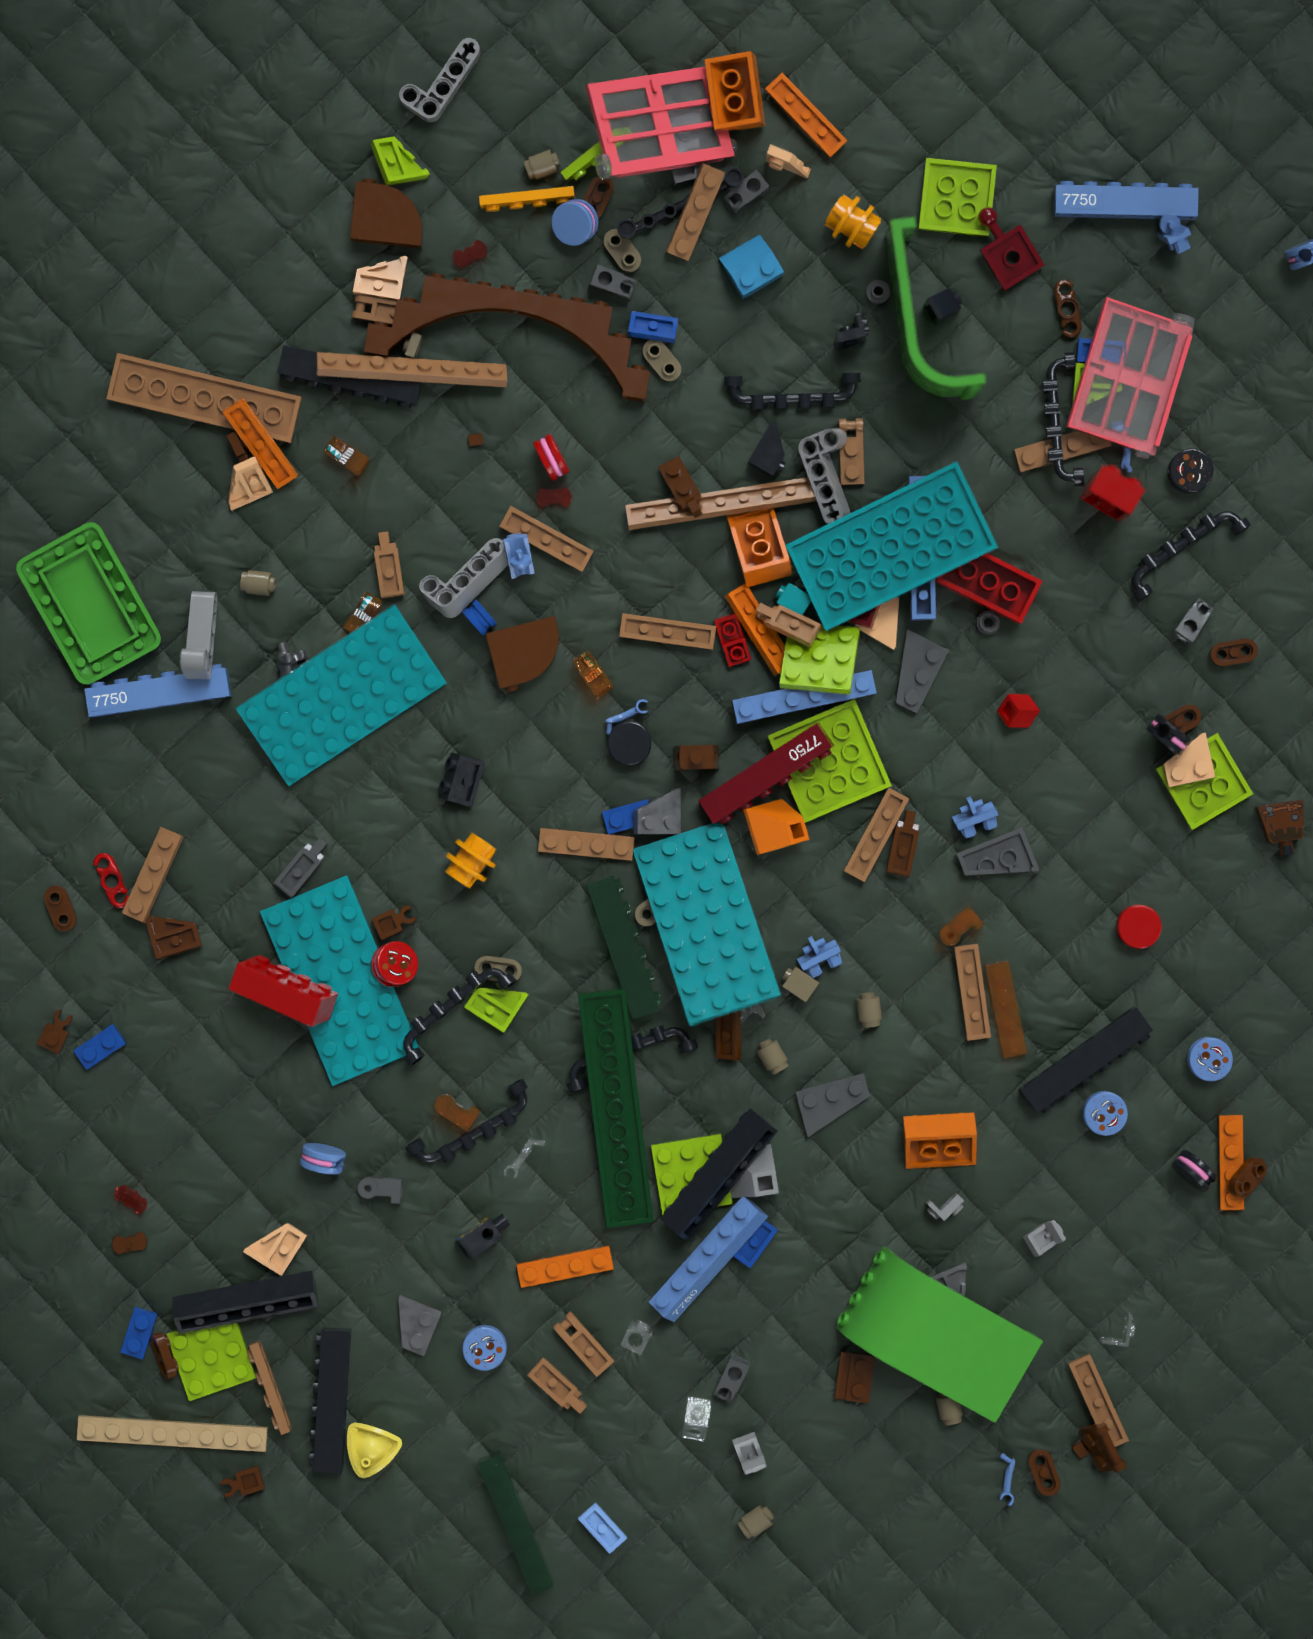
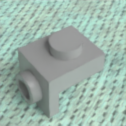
M955 1192L938 1208L929 1199L926 1202L929 1206L927 1211L936 1220L941 1217L945 1221L950 1215L955 1216L963 1208L962 1203L964 1200Z
M1055 1220L1044 1222L1023 1236L1034 1257L1042 1255L1054 1245L1066 1240L1061 1226Z
M755 1432L732 1440L745 1475L757 1472L767 1466Z

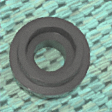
M882 280L872 281L866 289L867 298L875 304L885 302L890 295L888 284ZM877 287L883 291L880 296L874 294V289Z
M984 611L977 618V628L983 634H993L1000 627V618L993 611ZM986 618L992 620L991 627H986L984 625V620Z

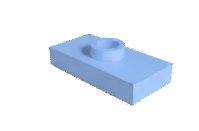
M596 1502L578 1517V1520L609 1554L627 1539L624 1532Z

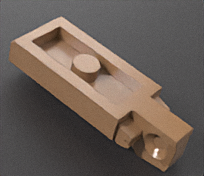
M388 531L379 532L380 545L375 546L374 556L381 599L405 595L396 543H390Z
M760 603L756 609V617L763 620L764 625L808 647H811L821 630L820 623L781 605L771 608Z
M543 1357L527 1374L561 1407L564 1406L568 1410L572 1406L579 1414L586 1408L587 1405L579 1398L582 1393L546 1358Z

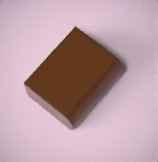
M482 433L468 435L470 447L484 445Z
M1081 1440L1072 1446L1080 1459L1090 1452Z

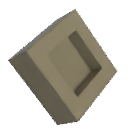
M412 333L411 339L406 338L403 346L406 358L417 359L423 341L422 335Z

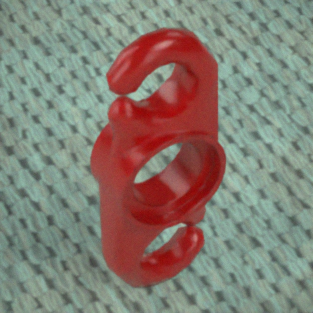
M100 853L94 858L93 865L98 866L101 859H106L109 864L107 868L98 867L96 869L101 878V885L110 903L118 909H123L129 896L127 895L122 903L117 902L115 898L118 893L127 894L128 892L123 884V876L113 857L107 853ZM109 874H115L118 877V885L114 888L108 887L105 882Z

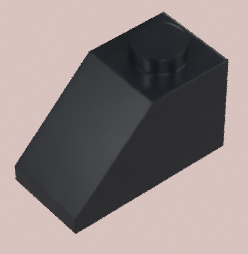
M948 288L927 298L924 307L936 326L961 310L960 304H962V300L956 291L952 293L951 289Z
M773 420L748 461L749 465L770 477H773L775 473L779 475L786 464L783 461L785 454L777 424Z

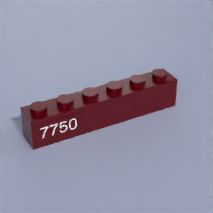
M818 722L698 801L713 824L720 822L723 825L733 818L731 813L737 809L743 812L744 809L753 805L751 800L757 796L762 799L773 792L771 787L777 783L782 786L792 780L791 774L798 770L801 774L812 767L810 762L818 757L821 761L832 753L830 749L835 745L820 722Z

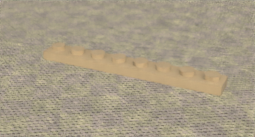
M78 1416L77 1440L267 1451L268 1427Z

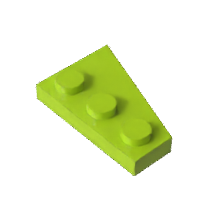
M628 128L614 129L612 134L614 137L631 134ZM600 141L561 171L566 180L575 179L576 181L587 173L586 169L592 165L599 164L605 159ZM625 141L616 142V149H618Z

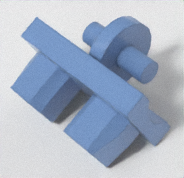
M1165 214L1159 222L1161 231L1157 232L1158 238L1167 243L1169 250H1175L1177 254L1190 249L1186 238L1191 235L1189 228L1183 226L1176 215Z
M515 533L507 535L503 541L511 578L514 579L524 574H534L527 534Z
M971 796L966 798L967 805L960 807L961 813L952 816L955 826L965 838L977 834L974 824L982 822L985 830L997 827L996 816H998V813L993 803L983 804L982 799L973 802Z
M810 936L808 937L810 945L802 948L805 955L797 958L802 970H805L812 978L822 973L818 963L827 960L831 968L842 964L839 954L841 950L835 939L826 943L824 938L814 941L813 937Z

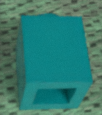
M788 583L787 587L782 585L775 595L778 599L776 603L778 606H784L803 615L811 602L807 593L791 583Z

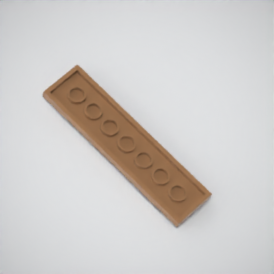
M117 353L106 398L110 401L232 430L235 429L222 412L233 403L244 398L272 439L290 444L292 443L302 401L300 396Z

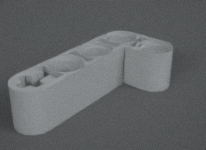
M472 38L463 39L427 93L413 84L404 85L399 92L402 105L424 121H437L479 60L480 47L478 42ZM473 47L474 54L469 53L466 56L465 48L470 49ZM455 65L463 68L462 73L458 76L450 73L451 68ZM441 85L448 86L450 88L449 93L439 95L437 93L438 87ZM415 92L417 97L414 101L407 102L404 99L405 94ZM427 105H434L437 108L433 115L424 113Z
M840 428L826 429L808 436L800 441L798 447L823 519L827 524L850 514L848 503L829 454L841 449L847 442V435ZM832 433L837 437L835 445L830 442V435ZM811 441L816 446V450L814 453H811L809 450V444ZM819 464H821L824 467V473L822 476L819 475L817 472V466ZM827 486H829L832 490V496L830 498H828L825 494V488ZM836 501V504H831L830 506L829 502ZM839 511V515L835 518L834 513Z
M499 538L489 540L446 584L432 575L424 577L420 582L419 588L427 602L447 618L459 615L508 566L504 542Z
M192 591L186 649H182L180 658L181 670L186 679L211 678L218 606L217 592Z

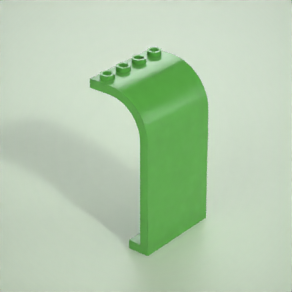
M915 217L891 220L885 237L904 368L911 380L930 394L941 397L960 396L961 400L975 398L986 384L985 373L961 377L945 376L931 369L920 355L904 242L910 241L916 228Z
M884 1246L881 1251L875 1254L870 1270L862 1276L860 1287L857 1292L851 1295L849 1306L845 1312L840 1314L836 1326L844 1336L870 1354L995 1423L1043 1342L1032 1332L1022 1329L919 1271Z

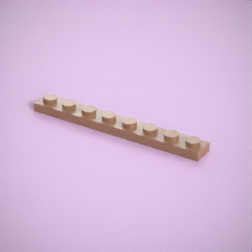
M317 352L316 357L317 376L492 387L507 386L506 364Z
M805 477L701 493L702 500L697 503L703 515L697 518L693 517L689 508L684 510L680 508L675 498L625 505L629 530L815 502L816 497L809 478Z

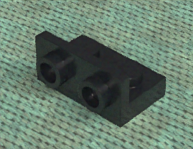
M861 313L855 314V328H853V325L842 327L839 329L840 332L836 333L835 345L837 350L865 343L869 326L867 319L861 317Z
M451 753L445 763L446 772L444 779L439 784V798L473 807L485 762Z

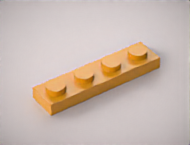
M573 186L479 196L480 207L485 209L486 212L499 211L500 207L509 206L511 210L522 209L525 204H533V207L547 206V202L556 201L557 205H561L571 199H575Z

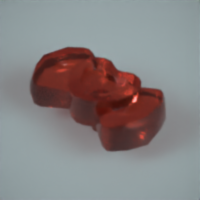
M475 240L472 247H467L464 251L455 250L453 253L454 263L460 268H465L467 264L469 265L473 261L485 258L487 256V246L482 241Z
M566 487L555 490L541 488L536 496L537 503L541 508H545L549 504L557 505L558 503L568 507L572 499L571 492Z
M121 1185L115 1189V1200L123 1201L126 1206L132 1207L136 1214L146 1210L147 1200L141 1197L137 1191L129 1189L126 1185Z

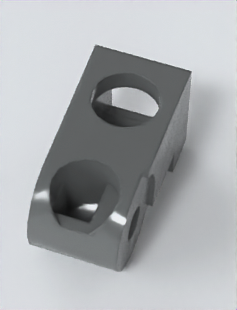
M756 169L743 180L739 187L732 189L724 199L732 210L738 213L750 202L766 193L771 187Z
M597 264L588 287L630 300L637 281Z
M1197 597L1187 613L1184 614L1178 625L1173 629L1171 635L1189 646L1199 634L1214 608Z
M365 1177L358 1184V1192L363 1198L367 1199L374 1196H390L391 1203L400 1204L403 1198L404 1178Z
M731 1353L713 1395L731 1403L749 1370L750 1362Z

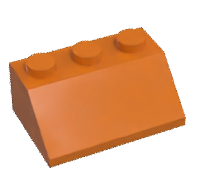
M752 51L705 59L714 130H745L766 126L756 55Z
M974 1113L903 1117L905 1169L976 1165L977 1130Z

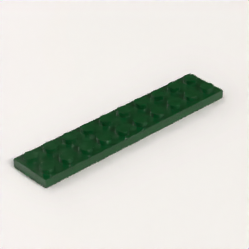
M625 988L579 993L578 1001L606 1227L611 1228L654 1222Z

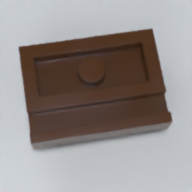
M840 1351L835 1399L869 1403L875 1360L874 1355Z

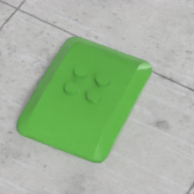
M86 523L23 557L17 563L16 570L73 674L80 683L87 685L94 683L160 645L161 635L105 533L98 524Z

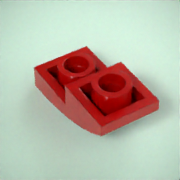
M732 613L713 619L728 666L731 667L751 660L736 614Z

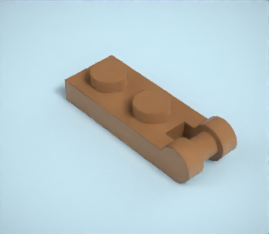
M355 295L354 302L356 303L355 311H352V319L369 322L381 321L388 323V325H393L396 301ZM366 305H372L371 313L364 312Z
M855 418V421L839 419V428L845 433L847 430H855V437H847L845 446L839 449L841 486L864 485L863 418Z
M570 1311L565 1315L566 1319L561 1323L555 1324L553 1328L593 1374L598 1377L615 1360L585 1328L574 1313ZM573 1325L577 1331L570 1336L566 1330Z

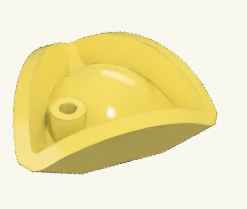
M356 1422L348 1427L347 1450L353 1470L361 1478L370 1477L382 1470L392 1461L402 1446V1440L399 1437L382 1429Z

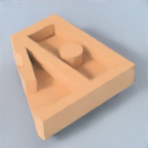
M770 144L766 156V162L769 163V167L778 171L785 169L808 179L811 171L810 168L803 166L804 163L793 153Z
M255 456L233 466L228 498L231 511L273 493Z
M896 597L880 605L872 629L860 625H855V627H859L860 631L894 650L897 637L899 598Z
M1201 733L1189 746L1187 745L1186 749H1183L1182 755L1175 754L1163 764L1168 787L1215 777L1206 733Z
M286 1223L246 1247L243 1252L282 1276L307 1237V1234Z

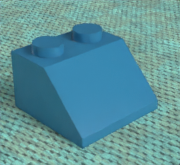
M760 234L719 258L742 300L784 275L781 265Z

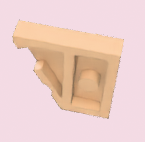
M402 256L398 260L387 263L386 261L380 262L372 267L366 266L357 269L353 294L394 301L400 300L408 256Z

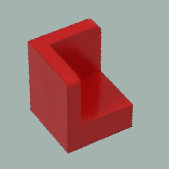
M1007 694L997 712L1007 727L1028 728L1040 712V709L1028 694Z

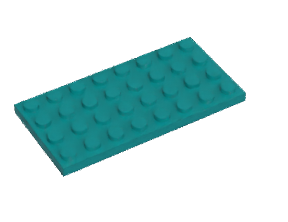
M957 461L785 545L826 631L998 548Z
M394 604L237 706L236 710L284 781L290 786L447 682Z
M720 822L711 823L634 848L633 853L689 1025L693 1026L781 997L724 824L721 825Z
M348 875L260 911L281 964L290 968V972L296 975L303 974L309 976L312 982L329 985L332 987V991L339 993L330 1019L313 1027L307 1025L332 1086L406 1056L403 1041L406 1034L412 1028L395 987L381 984L372 973L371 960L378 947ZM416 1038L412 1043L414 1049L419 1047Z

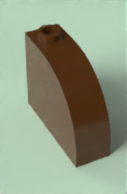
M362 179V182L356 181L350 233L351 241L422 249V221L412 201L401 191L391 186L376 184V180Z
M555 616L486 633L500 689H505L506 692L520 689V684L530 682L542 675L553 662L558 650L559 631Z

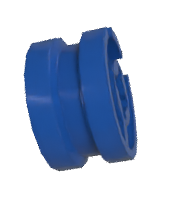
M476 599L472 602L470 608H465L462 611L482 636L487 633L488 628L497 625L495 620Z

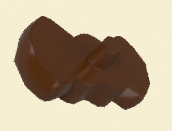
M142 1231L137 1232L134 1236L129 1235L126 1238L116 1235L112 1241V1248L119 1255L129 1251H144L147 1247L148 1239Z

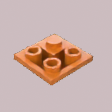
M783 799L743 810L757 855L810 840L803 816Z

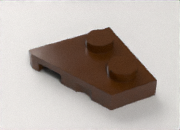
M148 916L146 925L157 960L203 946L195 922Z

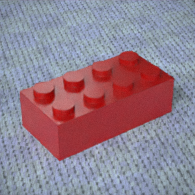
M1110 464L1108 467L1103 465L1092 474L1079 499L1120 522L1131 515L1145 489L1141 487L1142 483L1133 477L1127 479L1120 475L1121 470Z
M988 553L935 580V583L1018 625L1022 623L1043 582Z
M260 955L237 963L229 990L311 1027L330 1019L339 994L332 991L331 986L323 983H314L309 976L303 974L296 975L290 972V968L284 965L276 966L270 963L268 958Z

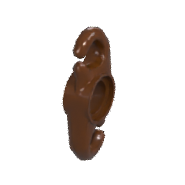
M1063 279L1058 281L1054 288L1057 314L1061 319L1062 328H1065L1068 323L1075 324L1076 329L1074 332L1062 331L1065 337L1075 338L1082 329L1079 305L1075 300L1074 290H1070L1067 295L1061 294L1060 288L1063 285L1069 288L1074 286L1070 280ZM1069 302L1073 304L1074 313L1072 315L1062 313L1061 306L1063 303Z

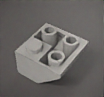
M767 1144L730 1190L731 1198H741L742 1196L758 1197L779 1193L771 1144Z

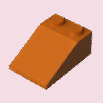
M774 508L727 515L747 588L792 575L789 556Z

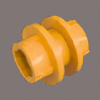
M843 195L825 220V226L834 231L831 236L834 239L837 238L840 232L847 236L849 239L845 246L848 248L855 244L863 249L878 229L881 218L872 213L875 208L872 205L869 206L867 211L859 208L857 205L861 198L858 196L852 200Z
M472 832L465 842L457 838L455 843L461 849L456 856L449 852L447 853L446 857L451 860V863L445 872L468 888H471L477 879L485 882L487 878L481 872L486 865L494 869L496 864L491 861V858L497 849Z

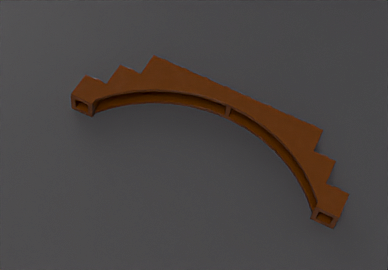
M431 273L430 276H425L420 303H416V299L402 297V300L396 301L392 327H388V323L374 321V324H368L364 355L388 357L389 352L406 338L410 337L412 333H416L429 325L454 316L477 312H503L535 318L561 329L585 345L612 374L622 391L621 399L645 402L650 371H646V367L640 365H632L631 368L627 367L631 339H627V335L621 333H613V336L608 335L613 307H608L606 302L594 301V304L584 303L585 299L571 297V300L561 299V295L555 293H548L547 296L538 295L536 290L524 289V292L514 291L515 287L501 285L500 288L491 287L489 282L477 281V284L468 283V279L454 277V280L444 279L445 276L442 274Z

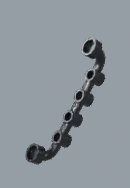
M732 167L726 171L715 199L719 196L720 192L730 187L737 188L742 184L744 175L739 168ZM689 194L685 196L684 200L675 204H666L661 211L652 215L645 214L636 223L631 219L621 220L617 226L619 236L623 239H630L636 232L643 229H653L655 223L664 219H674L678 212L683 211ZM671 208L674 210V213L667 215L665 213L666 209ZM647 218L653 221L649 226L644 224V220Z
M1074 352L1064 353V358L1056 359L1049 365L1047 379L1042 380L1043 394H1048L1049 402L1044 403L1045 417H1050L1051 425L1046 426V439L1052 440V448L1048 449V463H1054L1055 473L1060 479L1073 482L1074 487L1084 486L1083 467H1076L1070 473L1065 471L1063 467L1058 384L1056 372L1061 367L1065 368V372L1075 371Z
M842 373V383H847V387L843 392L742 395L738 390V386H743V376L724 377V386H729V392L733 400L739 404L750 405V409H765V404H774V409L788 408V403H798V408H812V403H821V407H836L835 402H842L851 398L855 392L856 383L861 382V373Z
M1223 511L1215 516L1212 513L1207 514L1199 520L1202 525L1196 529H1193L1192 526L1186 528L1180 533L1182 537L1180 540L1174 543L1171 539L1160 547L1162 549L1161 553L1156 556L1150 553L1140 560L1143 565L1134 572L1132 577V584L1136 591L1132 595L1137 602H1140L1153 593L1149 584H1142V577L1223 521L1228 520L1234 524L1231 530L1237 536L1251 526L1246 517L1241 519L1236 513L1231 511Z
M488 968L480 974L474 971L466 977L467 985L462 989L455 986L447 993L449 999L442 1004L440 1001H437L428 1009L431 1014L425 1019L422 1016L415 1018L410 1023L412 1029L406 1034L403 1041V1048L406 1053L404 1060L411 1067L425 1056L419 1047L414 1049L412 1046L413 1040L426 1032L432 1024L442 1019L448 1011L463 1002L469 994L479 989L489 978H497L499 980L496 983L498 988L502 992L506 991L517 981L512 973L505 974L497 968Z
M661 1025L650 1029L651 1035L642 1037L641 1033L631 1036L633 1051L671 1037H678L682 1043L678 1045L681 1054L699 1048L696 1039L691 1040L686 1031L677 1027L664 1029V1026ZM585 1052L583 1053L584 1058L576 1061L570 1068V1083L566 1084L569 1093L587 1087L584 1078L579 1079L578 1076L579 1071L587 1067Z
M522 1078L507 1087L511 1096L517 1095L518 1102L513 1107L507 1108L494 1118L483 1122L475 1129L462 1134L456 1140L445 1144L431 1154H427L422 1150L426 1145L421 1138H418L405 1147L409 1156L415 1155L424 1163H433L440 1159L446 1163L456 1157L454 1151L462 1147L464 1151H467L477 1144L475 1142L476 1138L483 1135L487 1139L496 1134L495 1127L503 1123L505 1127L512 1125L517 1121L516 1115L522 1112L527 1104L525 1089L528 1086Z

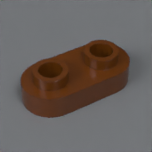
M604 175L597 176L592 180L583 198L584 201L597 209L598 220L602 217L614 192L612 180ZM605 185L607 190L601 193L598 191V187Z
M1251 639L1221 642L1211 648L1210 659L1217 666L1246 663L1256 658L1258 647ZM1243 646L1247 647L1249 650L1247 655H1243L1241 653V648ZM1219 650L1225 652L1224 659L1218 658L1217 653Z
M1184 705L1164 717L1185 733L1200 723L1201 712L1194 705ZM1186 712L1192 714L1190 721H1186L1184 718Z
M58 885L49 887L44 893V902L53 925L60 931L73 929L77 924V915L67 890ZM53 893H57L59 895V900L57 902H54L52 900ZM62 915H66L68 917V922L66 924H63L60 921V917Z
M1255 1157L1245 1160L1229 1181V1191L1234 1197L1246 1198L1253 1192L1266 1175L1267 1166L1265 1161Z
M161 1332L151 1335L150 1344L163 1378L168 1380L176 1377V1371L179 1370L176 1359L171 1356L169 1350L171 1343L168 1336L163 1335Z
M1044 1449L1033 1450L1028 1457V1464L1036 1487L1041 1494L1052 1496L1060 1489V1480L1052 1457ZM1037 1457H1043L1044 1462L1042 1464H1037ZM1051 1479L1052 1484L1048 1487L1044 1486V1480Z

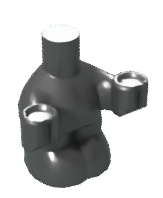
M286 642L277 644L279 650L277 667L280 670V678L298 667V661L307 659L306 650L292 654L288 651Z

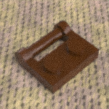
M1106 1423L1087 1425L1080 1429L1083 1443L1088 1447L1093 1457V1463L1100 1472H1119L1127 1467L1124 1459L1121 1460L1108 1434L1109 1428Z

